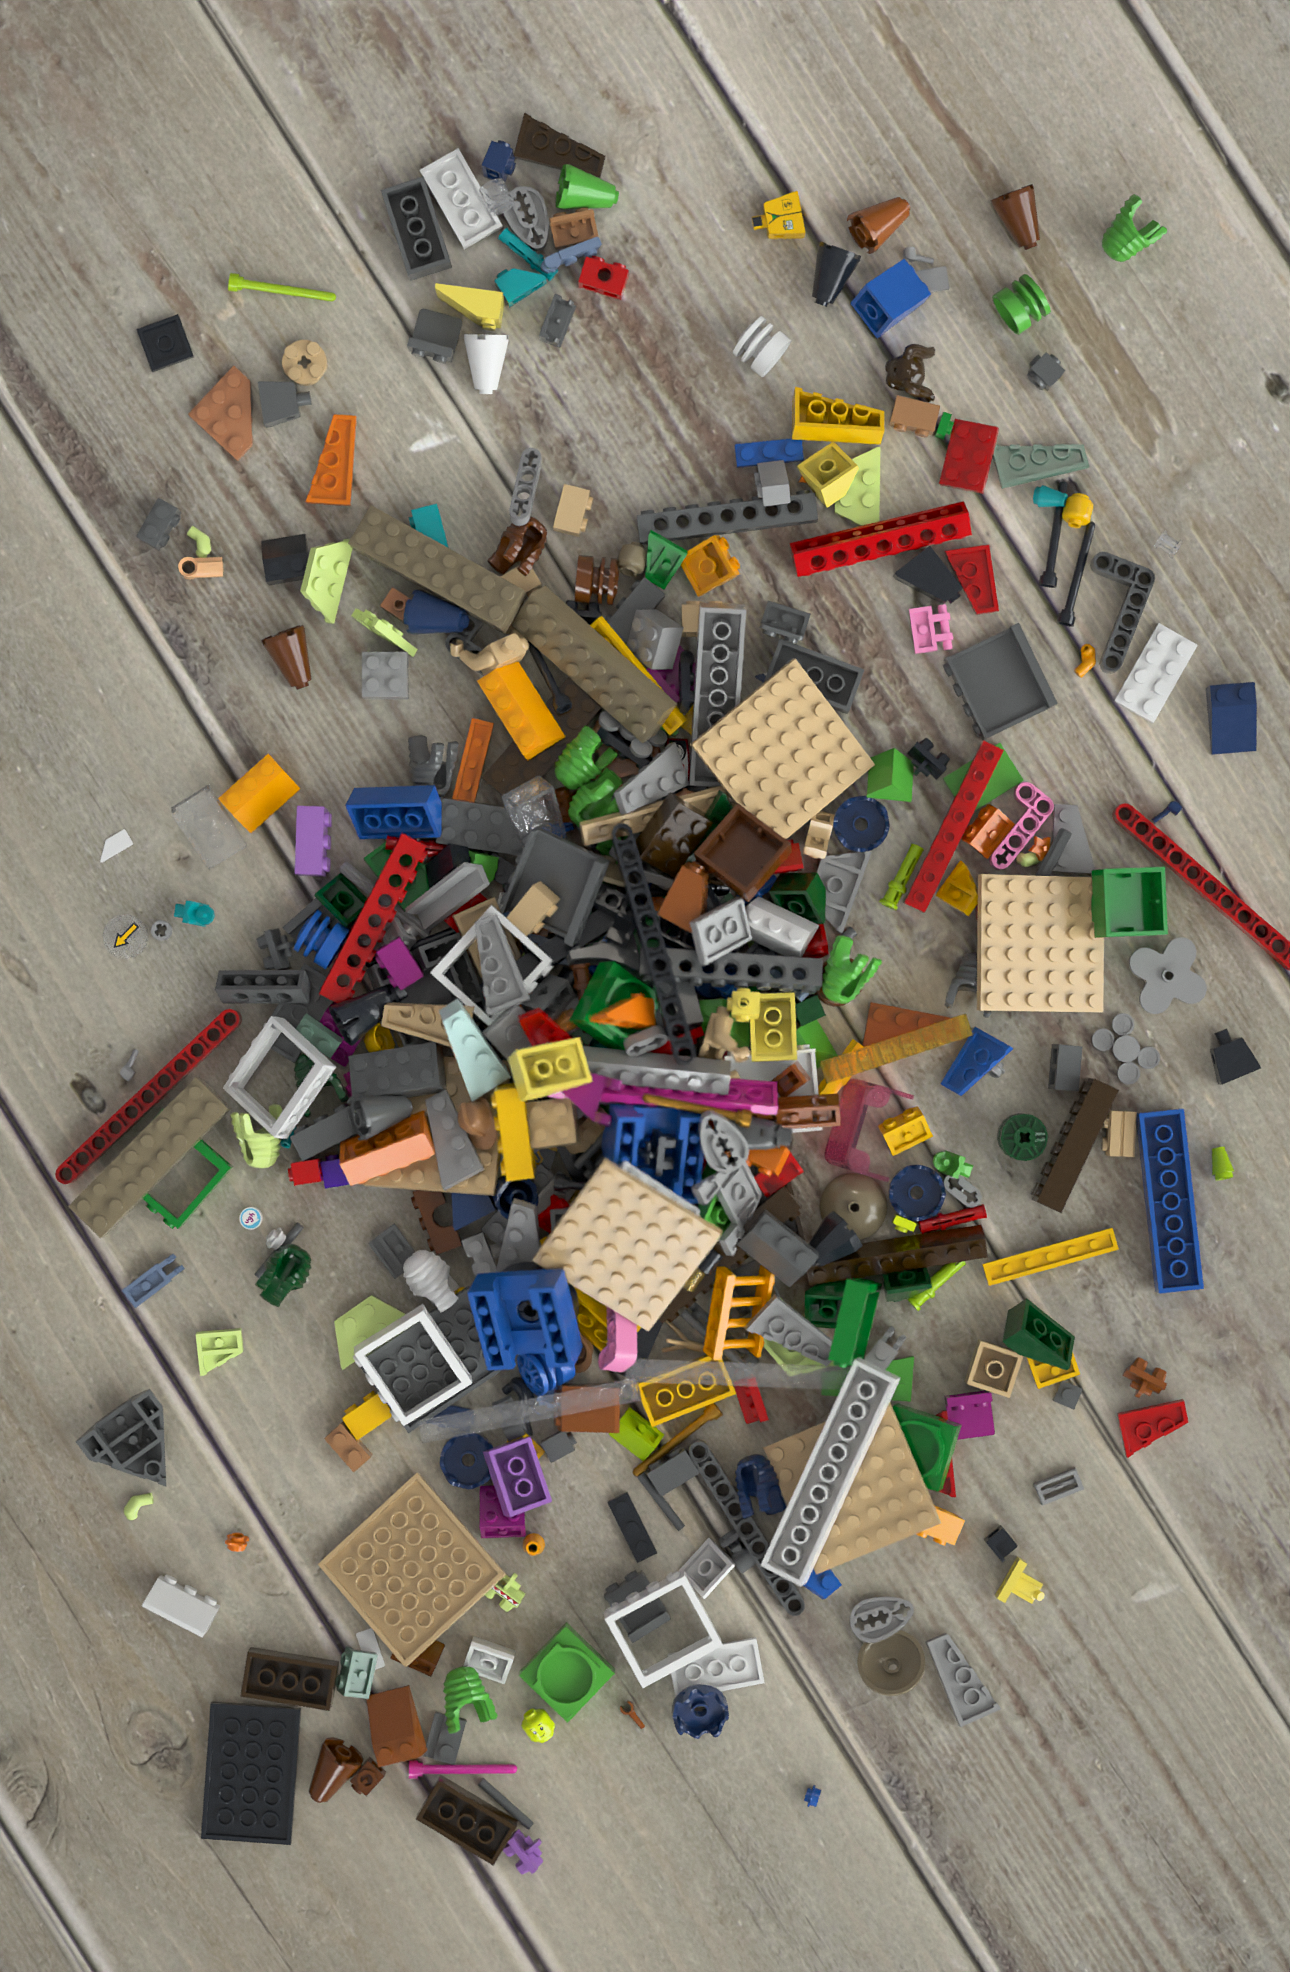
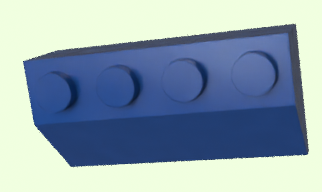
M435 785L354 788L345 804L359 839H386L387 836L399 838L402 832L413 838H435L441 836L442 802Z

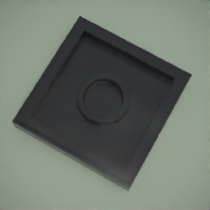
M179 314L136 329L152 372L194 358Z

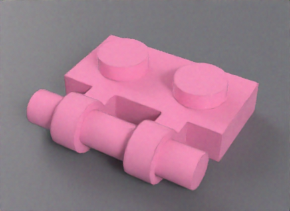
M946 604L938 605V614L934 615L932 614L931 606L908 610L915 654L937 651V642H943L944 650L953 649L951 641L953 640V633H950L949 620L951 619L950 613H947ZM934 622H940L941 634L935 635Z

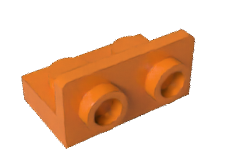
M988 804L980 810L975 821L965 829L961 839L984 858L988 859L1015 826V823L998 808Z

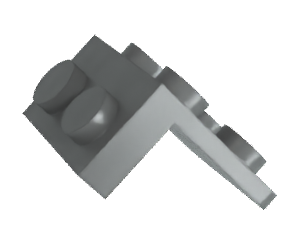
M421 309L412 338L409 337L407 344L409 352L421 358H424V356L432 357L434 361L439 363H446V361L452 363L463 324L462 319L428 309Z
M768 600L759 628H762V633L775 637L776 633L785 636L784 640L797 644L798 640L803 641L811 613Z
M753 1260L732 1270V1273L736 1275L735 1277L758 1276L761 1264ZM757 1285L735 1286L732 1298L755 1297ZM775 1285L772 1288L771 1298L774 1294L778 1297L780 1296ZM753 1306L731 1307L729 1314L733 1319L742 1318L752 1312Z

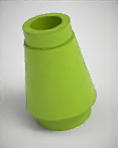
M1225 1147L1211 1149L1212 1176H1215V1180L1220 1181L1233 1178L1232 1172H1234Z

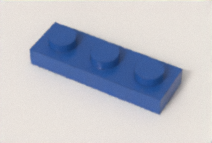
M791 438L735 444L737 468L757 466V463L784 460V463L804 461L802 440H793Z

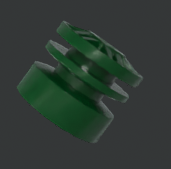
M1017 1113L1010 1115L1002 1121L998 1128L997 1141L1005 1155L1015 1160L1029 1161L1043 1153L1047 1146L1048 1134L1045 1125L1040 1119L1033 1115ZM1020 1132L1024 1134L1026 1132L1028 1133V1135L1026 1136L1028 1139L1027 1142H1019L1021 1138L1019 1136Z

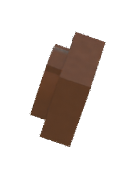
M737 803L696 850L694 856L697 862L705 866V870L749 902L791 854L792 850L789 841Z

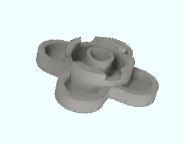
M1183 937L1175 938L1167 944L1162 954L1150 948H1140L1131 954L1129 959L1130 970L1134 975L1145 981V985L1139 995V1002L1143 1010L1150 1014H1159L1169 1007L1173 998H1177L1187 1004L1198 1003L1204 998L1207 991L1206 983L1201 976L1190 970L1196 958V948L1192 941ZM1167 971L1172 973V978L1170 980H1167L1165 978V973Z

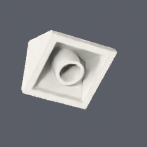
M708 1538L679 1571L684 1570L692 1587L705 1599L732 1570L735 1563L729 1555Z
M473 1636L463 1666L474 1668L479 1676L505 1684L516 1650Z

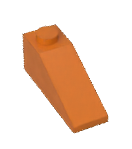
M632 994L631 998L620 1000L590 1017V1021L633 1029L655 1026L654 999L646 998L645 994Z

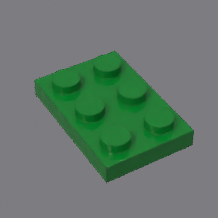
M386 842L363 859L377 878L392 850H385ZM403 854L399 858V862L403 866H408L412 863V857L409 854ZM424 862L417 863L414 870L418 872L413 882H408L404 888L407 891L402 903L397 902L404 912H406V907L429 890ZM393 874L389 878V883L393 886H398L402 882V878L398 874Z

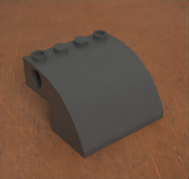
M460 933L420 946L410 952L423 971L424 976L404 988L408 997L402 1000L401 1003L448 1005L459 999L430 972L461 939ZM465 951L444 976L486 1013L485 998L467 951ZM375 964L366 969L373 989L391 984L387 977L390 973L386 967L382 969L379 964ZM473 1012L472 1019L475 1023L483 1021ZM389 1029L396 1048L424 1044L430 1041Z

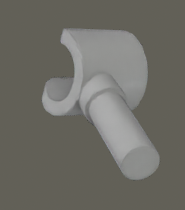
M906 247L903 250V259L907 262L922 261L930 264L934 262V258L916 255L915 247Z
M136 1049L133 1050L129 1061L120 1071L121 1077L126 1081H130L136 1073L131 1069L139 1052Z

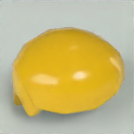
M380 1022L365 1034V1047L369 1053L395 1048L389 1028L381 1026Z

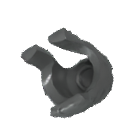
M426 736L409 737V765L411 767L410 773L413 775L411 777L413 786L435 785L439 797L444 796L452 782L451 776L457 761L459 743L457 741L448 742L446 762L442 761L444 753L443 743H432L430 754Z
M968 953L962 957L963 961L960 969L956 973L955 978L952 979L946 995L945 1007L947 1009L952 1008L959 990L977 993V953ZM984 1011L983 1016L989 1018L992 1012Z

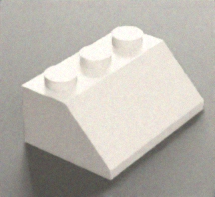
M761 897L753 900L746 909L752 941L786 957H802L819 926Z
M160 1575L142 1607L203 1637L210 1628L220 1605L216 1604L217 1600L205 1595L203 1597L197 1594V1590L189 1585H185V1587L179 1585L174 1577Z

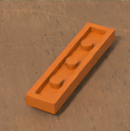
M472 718L452 799L475 802L494 723Z

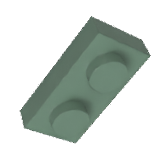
M307 1013L296 1028L315 1048L329 1058L333 1056L343 1041V1038Z

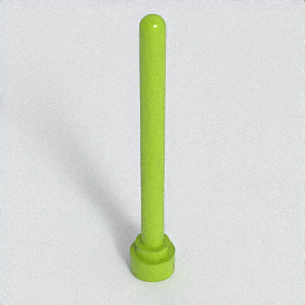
M230 273L228 291L238 292V290H243L244 288L325 301H334L336 299V295L332 292L246 280L236 273Z

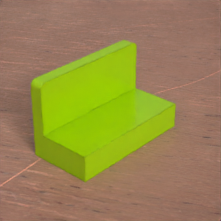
M630 1407L620 1418L619 1433H609L612 1438L641 1461H644L655 1450L664 1437L661 1431L656 1427H652L646 1419Z

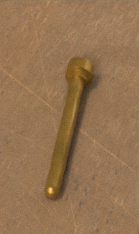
M644 1094L642 1096L643 1102L698 1114L714 1111L723 1115L728 1120L735 1121L736 1124H739V1127L749 1128L752 1110L748 1109L735 1112L651 1094Z
M715 1403L705 1406L706 1409L703 1410L704 1413L636 1466L632 1471L633 1475L640 1476L649 1469L648 1466L664 1457L709 1420L713 1421L714 1419L718 1420L723 1416Z

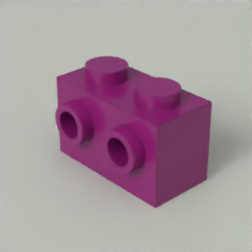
M400 935L376 950L378 956L375 959L382 969L386 967L390 975L387 977L394 988L398 986L402 990L424 976L423 971Z

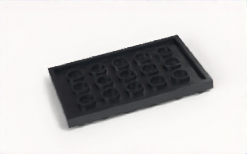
M211 1702L201 1839L280 1845L292 1844L301 1708Z

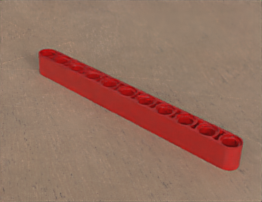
M1120 804L1113 810V820L1280 965L1290 971V941L1132 805ZM1121 808L1128 810L1129 818L1127 820H1122L1119 817L1118 812ZM1137 823H1142L1146 826L1144 835L1136 832L1135 827ZM1155 837L1163 841V847L1160 850L1154 848L1152 844ZM1172 852L1179 854L1180 861L1178 864H1173L1170 861V854ZM1189 867L1196 869V878L1191 879L1187 876V869ZM1207 881L1214 885V891L1211 894L1204 890V884ZM1223 896L1230 898L1231 905L1229 908H1224L1221 905ZM1240 911L1247 913V922L1242 923L1239 921L1238 914ZM1258 925L1265 929V934L1262 938L1255 934V928ZM1275 940L1280 941L1282 944L1280 952H1275L1272 948V943Z
M226 1009L220 1013L56 1169L55 1176L58 1182L62 1184L73 1183L240 1026L242 1022L241 1014L233 1009ZM229 1013H233L236 1016V1022L231 1026L225 1022V1017ZM213 1028L220 1032V1037L216 1041H212L209 1038V1032ZM194 1045H202L204 1051L201 1056L194 1055ZM180 1059L185 1060L187 1063V1068L183 1072H180L176 1067ZM163 1075H168L171 1079L168 1087H163L160 1084V1078ZM147 1090H151L154 1093V1100L151 1103L146 1102L144 1099V1093ZM131 1105L138 1109V1114L135 1118L129 1117L127 1113ZM114 1121H118L122 1127L118 1134L111 1130V1125ZM99 1136L105 1140V1146L102 1149H98L95 1146V1139ZM81 1152H85L89 1157L85 1165L81 1164L78 1159ZM66 1167L72 1171V1177L69 1180L62 1176V1171Z

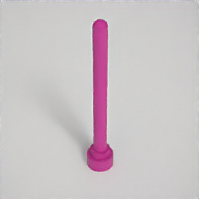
M409 1760V1779H418V1776H423V1774H513L517 1772V1766L514 1764L423 1765V1763H418V1760Z

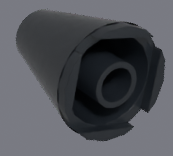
M821 241L819 242L812 297L816 298L815 303L827 307L828 303L833 304L860 262V255L833 245L830 246Z

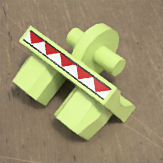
M514 1572L511 1577L505 1575L485 1596L492 1599L497 1593L503 1598L499 1603L500 1607L509 1612L513 1607L517 1608L525 1593L520 1590L521 1585L515 1581L518 1575Z

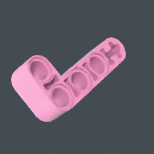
M1029 782L1021 783L1014 790L1015 800L1027 810L991 854L989 862L996 870L1005 869L1012 863L1053 811V801ZM1026 787L1030 790V797L1028 799H1023L1020 796V788ZM1039 801H1044L1048 805L1046 813H1041L1037 810V803ZM1026 818L1034 822V828L1030 831L1023 827V821ZM1011 836L1019 838L1020 845L1018 848H1013L1009 845V838ZM1005 849L1013 853L1012 856L1008 853L1004 857L1005 864L1001 863L998 865L996 863L998 859L995 856L1002 855Z
M607 1307V1346L599 1354L598 1365L601 1370L624 1372L636 1361L637 1325Z

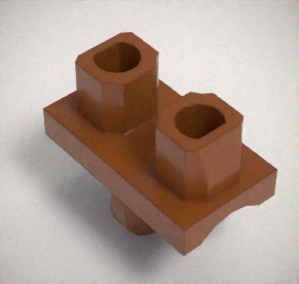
M1140 1357L1136 1358L1125 1369L1122 1376L1132 1380L1130 1387L1136 1389L1134 1396L1140 1398L1143 1393L1150 1396L1152 1391L1159 1394L1167 1386V1383H1165L1167 1372L1157 1367L1153 1369L1151 1375L1144 1372L1148 1362Z

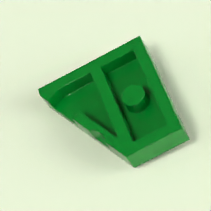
M650 530L645 578L665 590L687 556L688 551Z

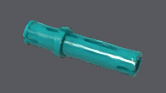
M507 227L499 235L498 240L502 241L525 260L532 270H537L549 282L556 276L559 270L557 269L550 274L544 273L540 268L544 261V256L541 253H536L508 230Z

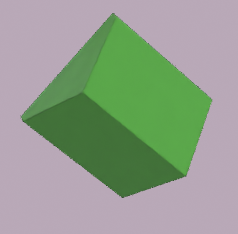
M895 748L871 757L875 765L868 770L866 797L911 802L914 770L911 760Z

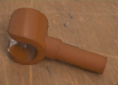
M627 1701L631 1706L629 1712L620 1706L621 1712L629 1715L640 1729L645 1727L634 1711L635 1706L633 1702Z

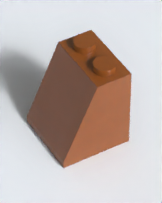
M693 861L692 863L687 862L681 867L657 914L691 933L690 921L707 913L709 872L704 870V865Z
M611 1383L563 1384L558 1386L557 1390H554V1402L557 1403V1412H554V1425L557 1426L558 1430L562 1432L619 1433L620 1387Z

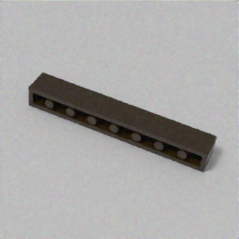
M783 1186L754 1211L752 1218L747 1219L743 1229L746 1233L765 1209L782 1223L787 1219L792 1222L801 1214L799 1209L802 1205L788 1188ZM719 1241L712 1247V1249L723 1256L717 1267H726L730 1271V1267L733 1264L737 1263L740 1265L749 1256L736 1244L734 1247L737 1250L733 1256L725 1254ZM717 1267L710 1276L696 1268L658 1318L663 1324L668 1320L671 1323L680 1315L678 1311L683 1306L688 1309L697 1301L696 1295L701 1291L706 1294L714 1287L712 1282L715 1280Z
M982 1225L861 1243L863 1246L853 1254L821 1267L817 1265L811 1266L807 1270L809 1285L988 1258L986 1237Z

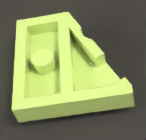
M242 1328L196 1332L200 1376L206 1375L210 1370L221 1366L230 1358L241 1354L244 1350Z

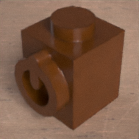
M369 1757L351 1777V1787L358 1794L361 1795L363 1793L367 1796L384 1778L386 1771L382 1767H378V1764Z

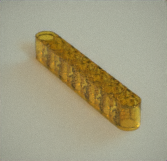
M962 1014L820 1061L819 1063L827 1084L972 1036L973 1033L967 1014Z

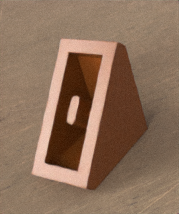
M796 1061L771 1081L777 1082V1093L780 1097H788L811 1080L801 1064Z

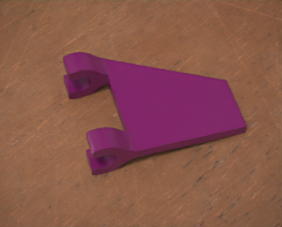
M590 1073L592 1082L561 1091L593 1122L609 1127L612 1119L611 1116L597 1113V1108L604 1087L620 1092L622 1081Z

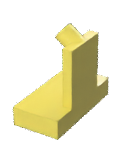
M1018 1556L997 1590L996 1598L1005 1603L1012 1592L1031 1604L1035 1598L1041 1601L1044 1598V1593L1040 1591L1043 1584L1023 1573L1027 1563Z

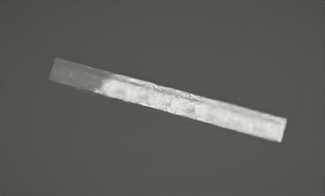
M636 1359L635 1363L626 1370V1382L841 1389L852 1366L841 1368L839 1366Z
M635 1377L422 1419L418 1421L422 1443L639 1401L641 1400L638 1380Z

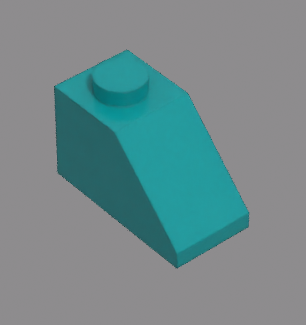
M515 268L509 271L507 269L501 271L496 275L497 279L494 280L499 292H503L504 300L509 308L547 284V279L544 275Z
M437 503L411 510L412 516L408 517L410 526L449 548Z

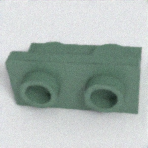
M346 1647L340 1659V1675L336 1678L337 1691L343 1696L369 1699L378 1654Z

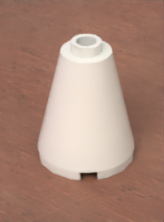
M464 334L474 389H479V394H492V390H497L509 335Z

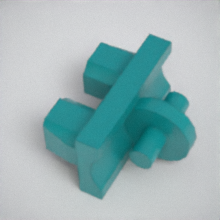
M186 900L185 905L176 903L174 917L183 918L182 923L206 927V925L214 920L215 912L207 904Z

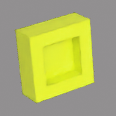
M894 1214L891 1221L893 1224H896L895 1229L906 1234L908 1230L914 1232L917 1225L916 1222Z

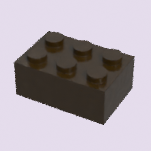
M670 792L635 841L639 856L642 860L674 878L713 822L705 812Z

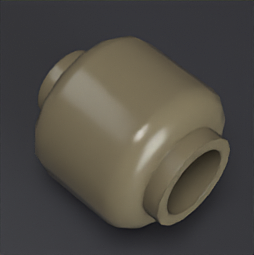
M638 542L623 545L617 558V566L620 572L629 577L641 574L647 563V551L644 549V546Z

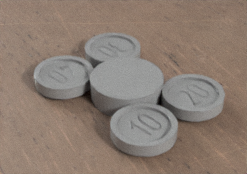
M607 711L602 712L599 717V724L608 731L619 729L622 737L631 741L630 750L636 757H649L652 753V746L661 747L667 741L666 733L659 730L655 736L641 743Z
M1121 1013L1113 1018L1111 1024L1113 1031L1121 1036L1115 1040L1113 1033L1108 1029H1098L1092 1035V1044L1099 1051H1107L1112 1047L1114 1057L1121 1062H1125L1117 1070L1119 1080L1124 1084H1133L1140 1077V1069L1131 1061L1137 1058L1141 1067L1153 1069L1160 1062V1054L1153 1047H1144L1140 1050L1138 1041L1134 1037L1128 1036L1134 1029L1133 1018L1128 1014Z

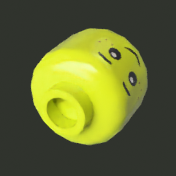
M532 1708L524 1714L521 1727L532 1742L544 1743L553 1736L555 1723L544 1709L539 1708L535 1710Z

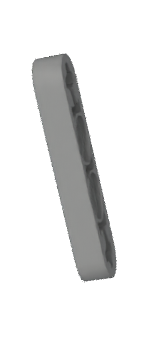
M535 448L525 449L522 452L509 509L510 520L517 526L528 523L531 516L542 465L541 453ZM531 457H534L531 467L529 466L528 460H530ZM530 474L534 478L530 481H525L522 479V476ZM522 492L530 495L527 499L518 498V495ZM519 507H522L523 513L521 516H516L519 513Z

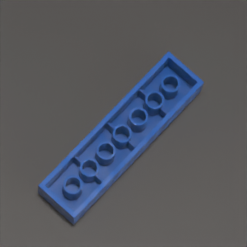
M1178 1108L1137 1113L1136 1125L1155 1292L1161 1294L1204 1289L1184 1109Z

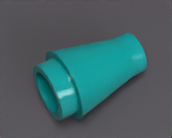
M1044 485L1041 487L1037 486L1033 494V504L1038 505V507H1065L1068 494Z

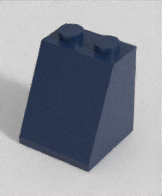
M452 1193L453 1228L455 1231L497 1210L490 1195Z

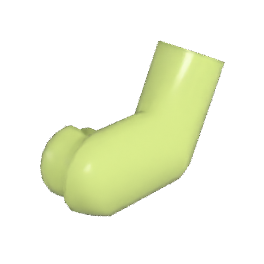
M192 526L187 535L197 543L196 555L199 558H206L211 552L210 538Z
M1020 852L1016 857V862L1023 867H1029L1040 862L1033 852L1026 854Z

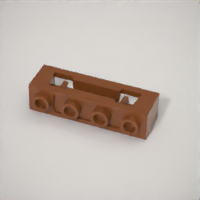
M839 1093L778 1097L777 1115L752 1113V1116L770 1121L776 1120V1123L782 1124L783 1127L792 1129L841 1126ZM820 1117H827L828 1120L820 1121Z

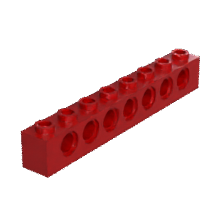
M964 501L789 544L797 577L810 576L821 571H831L834 568L846 565L852 566L862 561L876 560L887 555H897L908 550H918L921 547L933 544L939 545L949 540L963 539L966 536L972 535L969 512Z
M984 740L981 742L903 902L904 904L925 913L1004 751L1003 749Z
M403 832L401 833L319 990L320 995L336 1003L353 997L355 991L352 988L355 982H361L366 972L363 970L366 961L369 963L372 961L376 953L373 950L376 942L381 943L386 934V931L383 930L386 923H391L397 911L393 910L397 902L402 903L407 893L404 890L406 884L413 882L418 872L414 870L417 863H423L428 853L425 850L426 844ZM403 854H409L412 857V863L408 866H403L400 864L399 858ZM391 875H400L402 882L398 886L391 885L389 883ZM383 894L389 895L392 899L391 903L387 906H382L378 902L379 897ZM370 915H379L381 917L380 924L377 926L370 925L368 922ZM362 934H366L371 938L370 943L366 946L360 945L357 941L358 937ZM352 954L360 957L359 964L355 966L347 962V958ZM341 974H346L349 976L350 981L347 985H340L337 982V977Z

